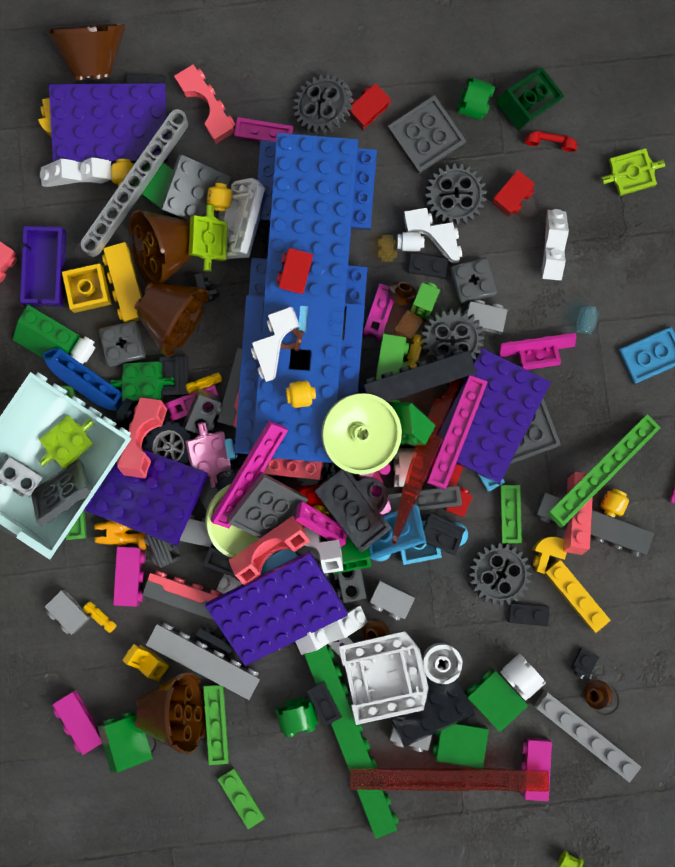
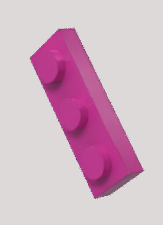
M237 117L234 136L235 138L252 141L276 142L277 133L293 134L294 127Z
M303 501L297 505L295 521L329 541L339 540L340 547L346 544L347 535L336 521Z

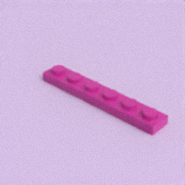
M469 375L428 479V484L446 490L485 391L487 381Z
M270 420L268 421L210 520L213 524L230 528L231 524L228 523L227 517L265 470L288 431L285 426Z

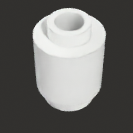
M402 232V234H397V249L420 252V248H424V236H421V232Z
M86 336L83 339L79 337L70 351V356L83 365L96 347L93 346L95 342Z

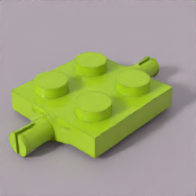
M645 148L610 158L611 175L601 177L603 185L614 182L619 196L656 186L655 170L664 168L665 163L663 159L652 162Z
M206 205L205 217L196 215L190 217L188 255L204 259L203 271L208 272L211 271L212 260H226L228 222L220 221L214 217V205Z
M70 415L66 416L39 439L47 452L44 457L38 460L39 463L44 467L53 459L63 469L68 467L94 445L88 438L86 431L95 423L89 418L80 425Z

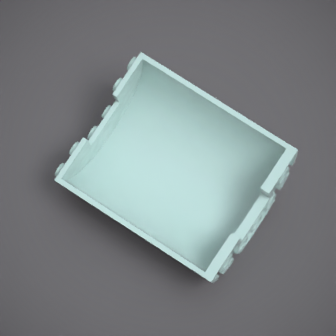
M30 372L0 416V463L8 454L38 472L43 477L37 485L38 487L63 470L53 459L44 467L39 463L38 460L47 454L45 447L39 439L68 415L80 425L89 418L95 423L86 431L88 438L94 445L76 459H79L84 465L91 493L85 499L73 504L69 510L57 515L50 523L40 526L36 522L31 496L28 497L24 494L22 497L13 491L14 487L9 484L6 487L0 484V524L16 534L17 539L48 559H51L130 442L131 438L129 436L131 433L122 427L117 429L115 427L116 423L105 416L102 419V413L91 406L89 409L84 407L86 403L75 396L70 398L66 395L67 391L55 383L53 386L46 382L48 378L37 372L34 375ZM11 467L6 468L4 475H12L14 469ZM30 478L22 479L21 486H27L30 483Z

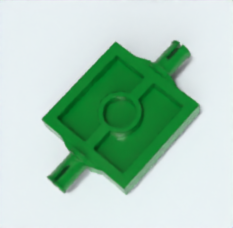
M161 362L123 363L122 379L111 380L110 382L113 383L111 384L112 386L122 388L123 402L126 398L133 402H139L140 398L161 400L163 385H174V377H163Z

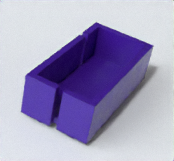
M24 226L23 244L26 247H23L20 294V303L24 306L43 307L45 305L46 307H64L65 284L62 272L65 271L67 232L62 227Z

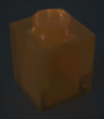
M407 310L394 332L397 333L396 336L406 337V340L410 342L424 320Z

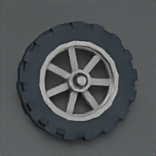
M174 422L163 423L161 427L151 430L152 433L146 438L148 440L147 444H145L146 451L160 456V451H166L163 457L168 458L171 453L172 460L191 466L185 441L194 439L193 432L186 430L184 425ZM169 434H171L170 443L165 439ZM175 434L180 437V440L174 443ZM163 441L164 445L160 448V444ZM180 444H183L182 450L179 449ZM177 452L181 453V455H180V457H179L178 459L176 458V455H175V453H177Z

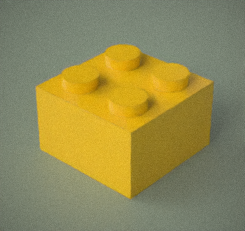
M101 264L62 272L69 307L74 313L112 305L104 268Z

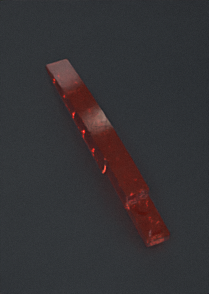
M464 377L450 381L448 383V387H450L448 392L444 391L441 399H435L427 418L436 426L426 445H416L396 516L392 543L395 545L441 449L443 437L438 435L463 384Z
M508 768L350 769V790L549 792V771L508 770Z

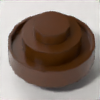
M396 281L390 285L388 295L398 305H409L415 301L417 292L410 284Z
M380 619L368 621L363 628L366 640L390 635L388 626Z
M594 680L586 685L584 698L590 707L601 710L610 705L612 691L606 682Z

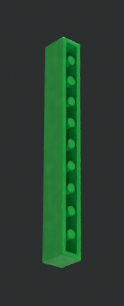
M326 644L317 651L305 653L304 655L316 685L325 681L342 715V718L331 723L375 839L397 831L396 824L399 823L396 813L390 810L389 805H392L389 794H384L382 787L385 784L382 776H377L375 768H378L375 758L374 756H369L368 750L371 748L367 738L363 739L361 731H364L361 724L356 725L352 710L353 702H349L346 695L349 694L346 683L342 684L339 677L342 676L339 665L335 666L332 659L335 658L332 647L328 648Z

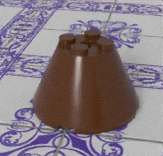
M125 24L48 29V34L74 76V80L86 78L103 79L104 77H110L125 31Z
M137 210L132 213L129 221V234H133L134 244L131 245L137 267L147 283H164L194 257L188 255L190 220H183L145 210Z
M150 282L145 289V295L136 302L134 308L137 310V316L161 353L166 357L174 355L173 350L176 347L181 348L194 332L204 313L202 306L204 302L208 303L209 292L200 287L164 283L153 284Z
M181 673L144 694L142 697H138L136 700V728L141 729L145 734L179 753L189 754L194 752L199 747L196 744L200 738L204 737L206 730L204 691H201L198 684L201 683L199 678L193 673Z

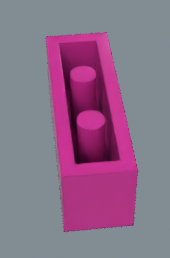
M117 547L113 603L115 606L137 607L140 605V602H143L141 583H144L145 572L142 571V563H145L146 552H143L139 547Z
M77 690L53 704V712L58 719L61 718L64 723V731L73 738V745L77 752H81L84 755L102 744L98 725Z
M526 737L525 742L522 743V754H525L524 762H521L523 782H520L519 791L525 800L549 801L552 741L550 739Z

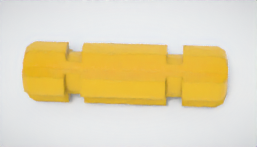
M415 334L412 342L414 344H411L407 357L409 360L406 361V366L410 365L411 368L417 366L415 363L419 360L422 350L421 344L423 345L424 343L422 342V335Z
M217 372L212 374L211 377L207 376L185 385L188 394H191L198 389L202 390L213 384L215 385L222 382V377Z
M88 602L83 607V610L87 614L90 613V616L100 626H104V629L111 633L117 625L112 620L109 621V617L99 608L96 609L92 602Z

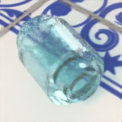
M586 305L585 308H581L576 324L578 332L591 335L592 331H595L600 314L596 307Z

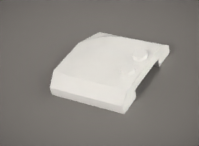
M254 178L235 181L231 186L233 192L231 207L226 209V212L219 211L217 219L228 222L226 259L250 256L260 220L261 202L265 187L261 182Z
M406 632L339 647L353 700L352 710L356 725L424 710L428 683L420 649Z

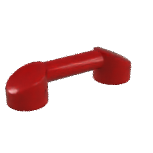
M536 131L528 134L524 141L529 146H538L540 140L562 143L561 149L563 151H577L576 141L567 135Z

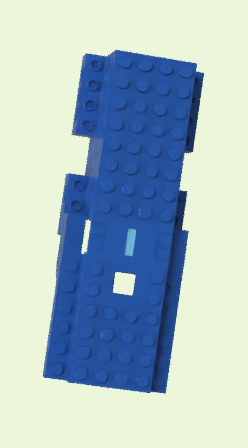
M277 133L276 142L260 140L258 180L265 187L261 202L259 221L270 222L268 258L251 259L249 295H246L234 453L249 454L270 420L288 429L272 458L332 463L323 447L322 425L326 414L337 401L348 395L358 393L367 267L348 266L351 229H371L377 150L358 148V139ZM289 248L313 254L303 295L279 289L280 284L276 283L279 272H283L285 264H281L283 254L288 252ZM293 307L300 325L296 329L299 332L300 330L304 331L299 349L311 350L310 370L290 369L291 349L280 347L276 377L266 382L265 378L262 379L260 377L258 367L261 366L258 359L255 360L252 355L251 348H254L252 343L275 335L274 332L269 330L267 321L270 319L268 315ZM347 308L344 340H342L344 310ZM290 331L284 336L282 344L291 345L296 343L298 337L293 331ZM309 381L311 387H315L316 399H312L310 406L293 408L291 403H287L286 388L289 387L291 382Z

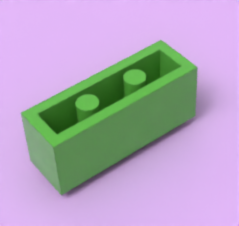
M430 282L421 284L410 311L411 315L426 321L428 320L440 292L435 284Z

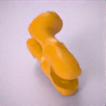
M112 521L94 524V530L106 529L107 537H94L95 543L118 546L133 543L138 544L142 550H148L149 548L144 540L146 534L125 533L126 531L133 529Z

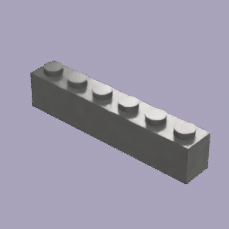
M542 493L534 515L539 516L538 520L545 523L555 522L547 513L561 498ZM592 510V540L602 544L604 541L610 542L611 547L618 550L626 548L629 550V554L640 557L641 554L647 555L654 536L653 532ZM569 521L561 529L566 530Z

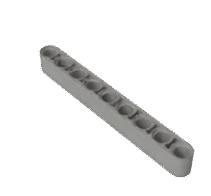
M176 109L169 114L83 237L81 248L88 256L95 257L101 253L186 131L188 120L182 110ZM177 118H183L180 124L174 123ZM171 133L172 137L170 139H163L165 134ZM155 149H161L159 155L152 154ZM144 165H150L149 170L142 171V167ZM139 180V184L136 187L131 186L132 181ZM124 195H127L128 200L124 203H121L120 198ZM112 211H117L115 218H109V214ZM101 227H106L104 234H98V230ZM94 242V249L87 250L88 244Z

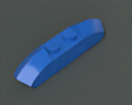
M52 348L42 353L47 366L59 379L95 404L113 411H117L123 404L121 391L60 348Z

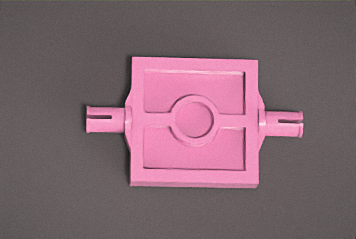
M206 422L198 423L200 435L185 442L191 467L207 472L210 485L213 488L218 483L216 475L231 469V464L227 458L224 432L208 433Z

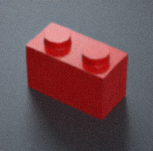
M375 83L372 87H366L358 100L356 98L353 99L354 102L350 103L353 109L348 110L356 124L364 130L390 106L391 99Z
M517 170L494 197L492 204L508 217L512 213L516 215L522 208L520 203L524 199L528 201L535 192L532 190L535 183Z
M289 248L288 252H284L281 264H285L283 272H279L276 282L280 284L279 289L301 295L304 294L313 254Z

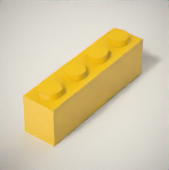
M126 242L103 248L105 253L102 255L105 266L108 265L110 271L107 273L110 284L113 283L115 288L112 294L115 302L118 301L120 306L117 309L119 318L124 320V322L139 321L137 310L134 307L136 302L140 298L142 299L143 296L129 247Z
M556 559L546 568L545 576L592 632L597 633L611 621L561 560Z

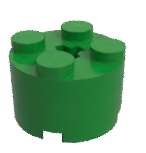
M469 76L465 82L468 84V87L463 88L459 98L457 114L479 121L488 113L490 105L487 102L489 97L493 96L495 86Z
M305 697L290 699L284 702L285 706L280 708L277 705L275 707L280 731L284 733L285 737H292L301 731L308 733L315 730L318 717L310 697L309 700H306Z

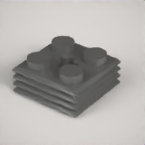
M487 257L451 267L450 272L460 305L496 295L497 290ZM471 277L478 280L476 285L469 283Z
M135 320L99 329L106 363L109 367L146 358L139 326ZM122 339L124 341H127V343L124 344V348L118 346V343H120V340Z
M148 535L144 536L146 545L151 547L153 552L151 555L152 561L161 568L181 560L182 557L177 546Z

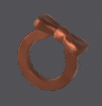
M295 328L291 331L298 337L297 342L291 345H284L281 342V348H295V351H299L304 331L300 330L299 332Z

